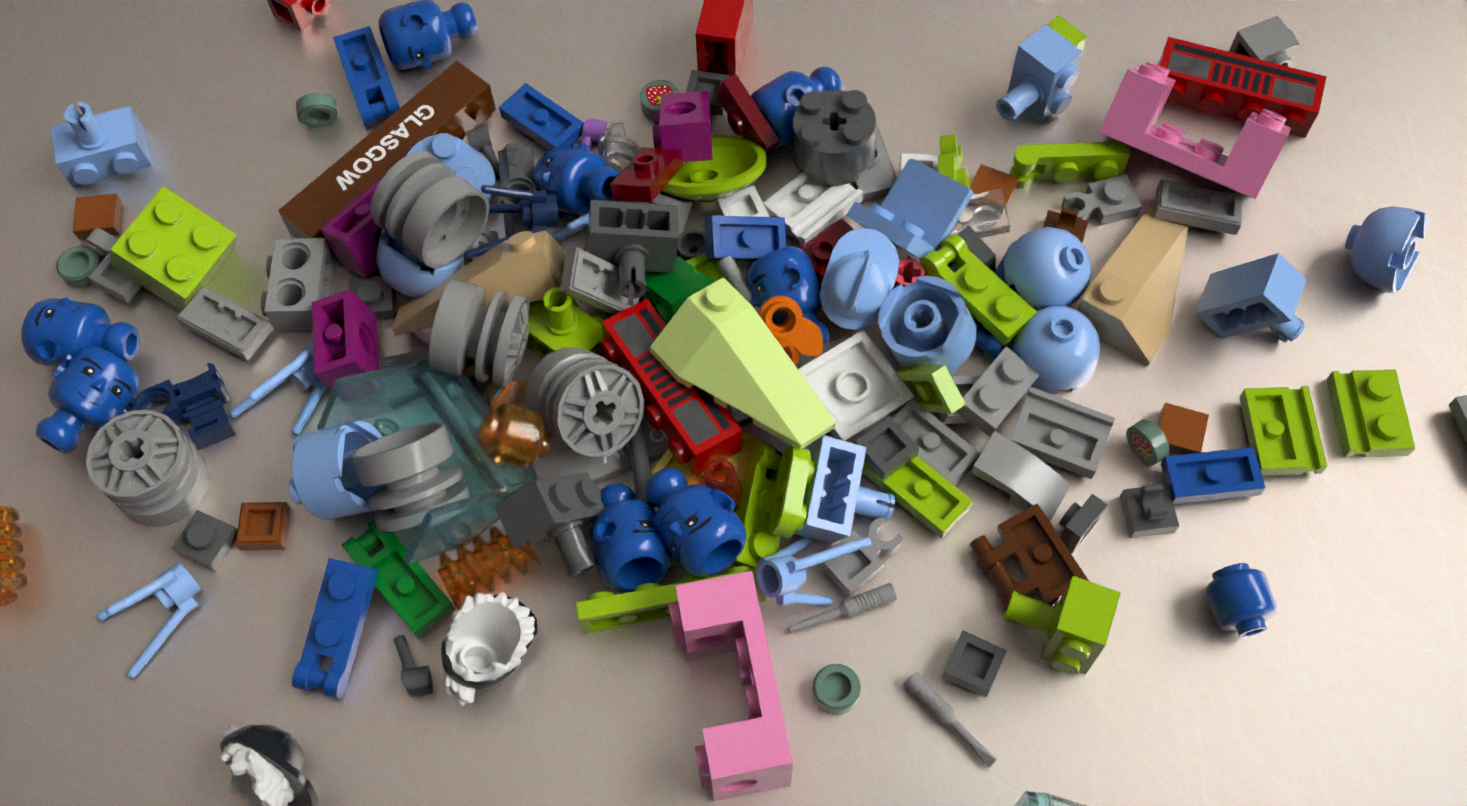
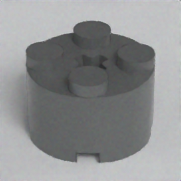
M828 90L822 92L811 91L802 96L801 104L793 116L794 159L799 170L802 172L803 169L812 175L813 181L833 186L848 184L857 180L859 173L866 168L869 170L873 165L875 158L876 116L873 108L867 102L866 95L859 90Z

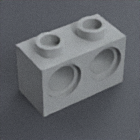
M325 238L275 239L273 255L268 256L266 261V273L269 282L267 291L261 295V311L264 317H268L277 333L313 332L312 302L332 295L336 260Z

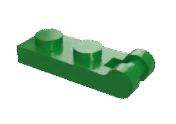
M373 520L367 525L369 530L357 539H354L352 536L341 546L356 564L379 569L375 587L419 639L454 611L455 607L393 532H381L377 529ZM380 543L385 546L371 558L367 554Z

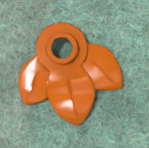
M779 295L769 298L762 304L758 315L781 347L789 346L795 366H797L801 354L807 356L822 355L823 336L820 328L816 323L802 317L801 308L793 299ZM777 310H785L787 314L785 321L781 324H775L772 321V316Z

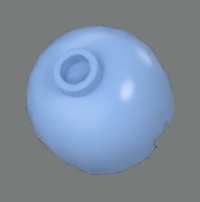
M1391 206L1372 212L1365 218L1361 226L1353 225L1347 236L1345 248L1352 250L1350 261L1355 274L1364 283L1376 289L1393 294L1396 293V289L1401 290L1410 276L1419 252L1415 251L1417 237L1424 239L1428 221L1427 213L1410 208Z
M1044 227L1022 235L1018 240L1010 244L1004 258V273L1008 286L1014 284L1017 292L1021 295L1020 297L1036 311L1049 306H1071L1086 291L1092 274L1091 260L1085 246L1075 235L1067 230Z
M382 229L377 248L376 262L385 282L403 295L416 298L433 291L453 273L461 269L464 255L446 267L433 269L405 248L404 243L393 239L387 231Z
M1049 306L1037 310V313L1023 326L1013 340L1011 351L1025 360L1039 374V377L1031 387L1050 394H1058L1059 390L1073 388L1072 391L1080 389L1091 379L1100 357V341L1092 322L1081 312L1067 306Z

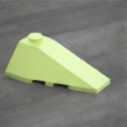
M724 277L689 296L650 346V353L678 382L690 389L695 385L713 395L714 402L727 409L731 405L752 417L754 425L798 450L805 448L835 428L836 422L756 310Z

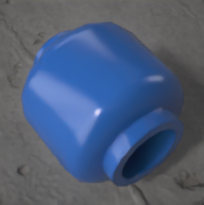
M1248 563L1233 564L1215 571L1212 574L1213 580L1207 585L1205 591L1218 627L1222 630L1237 631L1239 637H1249L1266 631L1268 629L1266 621L1276 615L1278 608L1265 573L1261 570L1250 568Z

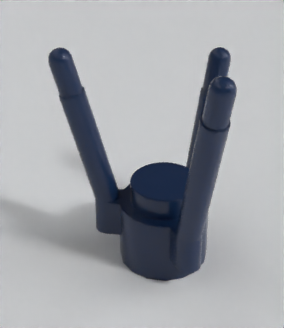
M483 185L481 187L482 193L522 199L520 204H489V213H520L522 226H530L531 229L526 231H531L532 233L544 230L548 232V228H557L558 206L554 194H546V190L527 191ZM511 236L467 250L464 253V257L471 259L483 255L503 241L508 240Z

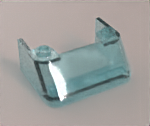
M429 359L336 379L317 426V429L320 430L360 420L374 426L383 437L393 432L424 423L437 421L445 423L455 451L452 456L437 466L461 467L463 475L456 483L462 482L467 484L470 497L427 510L404 556L408 564L469 545L500 519L494 507L496 504L536 480V472L513 439L509 440L511 437L507 438L505 436L506 430L464 374L462 376H455L431 370ZM491 429H492V432H491V434H490V436H489V441H490V443H489V442H488V435H489V433H490V431H491ZM503 444H507V445H508V452H507V451H504V454H503V453H502V446H503ZM499 454H503V456H502L501 458H499V459H495V458H497V457H491V456H496V455H499Z

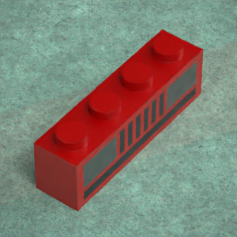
M1172 37L1167 38L1158 65L1170 70L1167 77L1176 80L1166 103L1189 107L1244 123L1252 112L1260 115L1262 110L1266 109L1286 118L1284 125L1291 128L1289 134L1306 138L1319 114L1327 76Z
M646 299L602 321L603 340L599 342L600 348L608 361L626 369L638 381L646 406L645 413L650 424L656 431L662 429L670 440L668 441L669 449L679 465L686 463L693 475L697 476L741 452L742 429L726 408L714 402L713 395L695 385L690 389L681 384L650 353V346L666 327V324L650 301Z

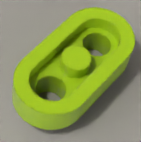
M788 445L782 455L768 521V530L771 534L790 538L795 530L801 531L805 525L808 514V506L803 503L805 489L810 486L816 469V462L811 460L809 449L803 448L798 450Z

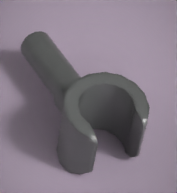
M477 128L466 131L468 144L477 151L484 152V156L494 170L495 177L500 179L499 162L495 156L488 130L486 128Z
M396 636L393 641L402 663L401 681L406 687L407 693L412 697L431 694L433 692V680L430 667L427 665L415 668V662L405 636Z

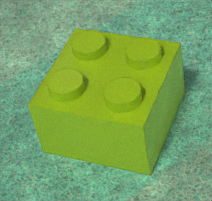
M162 186L110 249L111 266L179 311H182L201 287H206L232 255L235 250L237 234L165 186Z

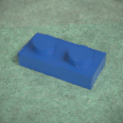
M527 83L520 87L499 107L500 115L504 120L549 151L553 148L570 147L571 144L575 143L582 136L584 122Z
M711 215L704 218L706 260H722L725 257L732 256L735 261H757L766 254L786 247L785 217Z
M1254 447L1165 456L1161 462L1165 483L1169 486L1173 504L1258 496L1266 488Z

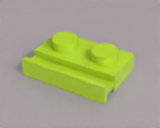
M1396 369L1352 370L1346 374H1340L1339 371H1332L1327 378V384L1344 458L1357 454H1364V457L1409 456L1416 449Z
M1301 386L1300 389L1289 390V387L1244 388L1239 396L1249 444L1250 447H1254L1262 476L1301 475L1303 472L1312 471L1315 474H1322L1328 466L1309 386Z

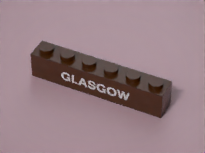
M455 61L278 210L289 233L296 239L325 238L320 228L380 178L382 179L387 171L399 160L406 157L411 148L419 141L440 133H447L463 140L466 136V131L472 130L479 124L486 122L496 110L490 84L458 61Z

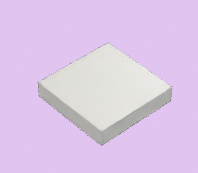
M864 329L798 369L835 420V428L830 433L835 439L849 443L871 430L887 417L898 413L911 399L914 400L915 398Z

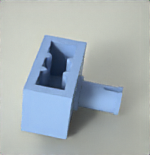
M1047 24L1043 25L1018 45L1007 94L997 100L996 108L999 114L1005 120L1012 122L1022 112H1026L1040 124H1043L1053 114L1056 116L1062 114L1072 100L1070 92L1080 73L1077 68L1082 51Z
M78 102V106L83 113L80 114L73 103L64 111V118L67 122L50 127L55 163L73 188L152 166L145 129L131 106L94 115L88 104Z
M1280 253L1210 274L1195 314L1222 338L1269 327L1281 341L1287 342L1289 340L1291 342L1304 329V322L1294 314L1307 279Z
M825 435L806 446V449L810 450L811 460L816 462V469L810 486L805 489L803 503L808 506L805 525L801 531L795 530L794 534L832 544L850 536L854 513L876 519L884 517L887 521L890 519L894 508L887 507V503L895 504V496L891 493L886 494L859 486L866 447Z

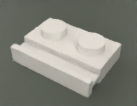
M804 170L763 204L770 217H785V232L790 237H796L800 241V245L803 246L844 217L855 201L860 204L863 201V191L861 189L856 190L850 183L836 186L819 184L813 181L812 175Z

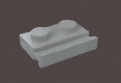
M1030 387L1010 440L1042 461L1092 479L1115 418Z

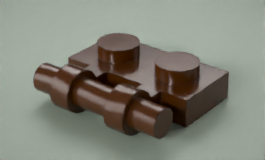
M1038 503L998 525L997 531L1004 543L993 548L985 535L974 539L970 543L971 548L978 557L975 563L983 575L988 574L1000 592L997 598L1005 610L1013 591L1026 597L1037 592L1043 603L1053 605L1059 602L1072 576L1089 581ZM1012 558L1016 559L1027 576L1015 583L1004 566V563Z

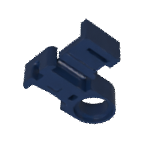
M212 363L207 364L208 371L187 381L173 385L169 379L143 390L136 397L133 404L134 410H148L151 405L158 401H167V406L161 414L168 416L175 424L190 420L193 428L188 429V433L198 450L236 435L223 403L226 404L229 401V395L222 376Z

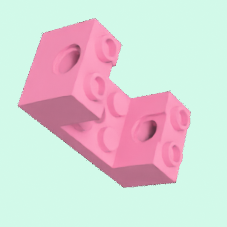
M1149 61L1146 64L1142 63L1127 69L1099 132L1256 199L1290 133L1291 128L1284 125L1286 118L1266 109H1263L1260 115L1252 112L1246 120L1229 156L1222 154L1224 147L1206 139H1201L1200 143H1196L1184 138L1186 131L1168 123H1163L1162 127L1155 125L1176 81L1167 77L1169 69Z
M752 571L675 585L678 602L669 603V610L676 647L686 646L688 661L737 651L736 660L741 682L750 680V685L744 686L748 720L702 729L704 745L695 746L702 788L712 786L714 801L791 786L793 761Z

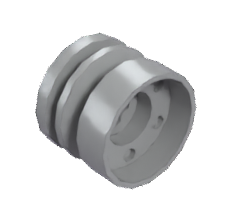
M420 151L402 158L387 171L372 197L370 214L377 226L387 231L393 239L404 243L405 248L425 265L434 269L446 267L464 255L465 251L472 247L481 235L488 220L490 205L487 196L465 179L456 176L455 171L443 164L441 160L428 151Z
M457 279L450 280L440 299L430 336L428 357L431 370L462 376L471 360L474 359L477 381H487L493 370L494 385L504 388L509 386L517 366L522 361L527 345L530 326L528 322L529 297L515 295L508 307L507 292L499 290L495 293L487 308L485 307V291L483 286Z
M580 346L562 347L547 354L534 367L526 390V404L531 418L537 425L574 452L588 457L607 456L623 448L635 435L643 418L644 397L640 384L632 374L602 356Z
M132 410L116 416L98 430L88 446L85 463L89 479L133 522L151 527L167 526L180 521L198 507L207 492L209 472L205 459L189 442L179 427L164 414L153 410Z
M429 422L393 432L363 445L351 454L350 458L361 485L365 487L384 485L383 488L371 495L367 501L370 509L380 510L376 513L374 521L377 529L381 532H393L430 523L461 507L469 500L470 492L467 484L462 482L456 483L463 475L461 467L437 466L452 456L455 451L444 422Z

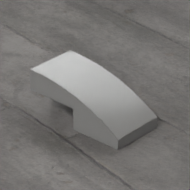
M995 431L975 462L971 474L1010 494L1009 503L1022 510H1026L1038 503L1049 521L1052 520L1071 486L1035 455Z

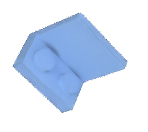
M909 159L881 206L873 202L871 208L868 209L855 201L846 216L867 229H874L886 235L894 245L921 259L931 250L938 251L941 248V242L950 234L973 196V191L914 159Z

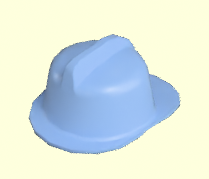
M860 228L852 230L838 240L832 251L821 283L820 301L822 309L828 318L842 328L857 330L872 325L878 320L880 308L888 294L893 290L898 274L899 257L896 247L886 235L874 229Z

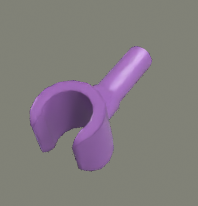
M587 119L583 124L580 144L590 147L592 143L605 145L609 137V129L606 128L607 121Z

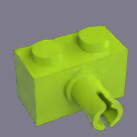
M560 287L551 288L544 295V299L530 302L528 318L530 326L526 346L542 358L562 347L579 346L605 358L599 344L603 340L602 321L604 319L597 314L590 316L579 308L578 303L572 296L560 292Z
M1072 576L1059 602H1056L1054 606L1013 591L1003 620L1044 633V639L1046 640L1040 658L1050 661L1051 666L1056 670L1067 674H1078L1079 672L1086 674L1106 646L1121 592Z

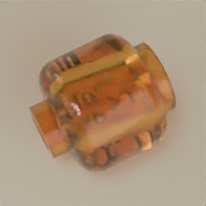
M503 403L495 411L489 410L486 413L478 437L479 445L484 446L488 459L522 469L532 465L537 457L543 458L548 451L551 441V434L545 431V420L539 412L508 403Z

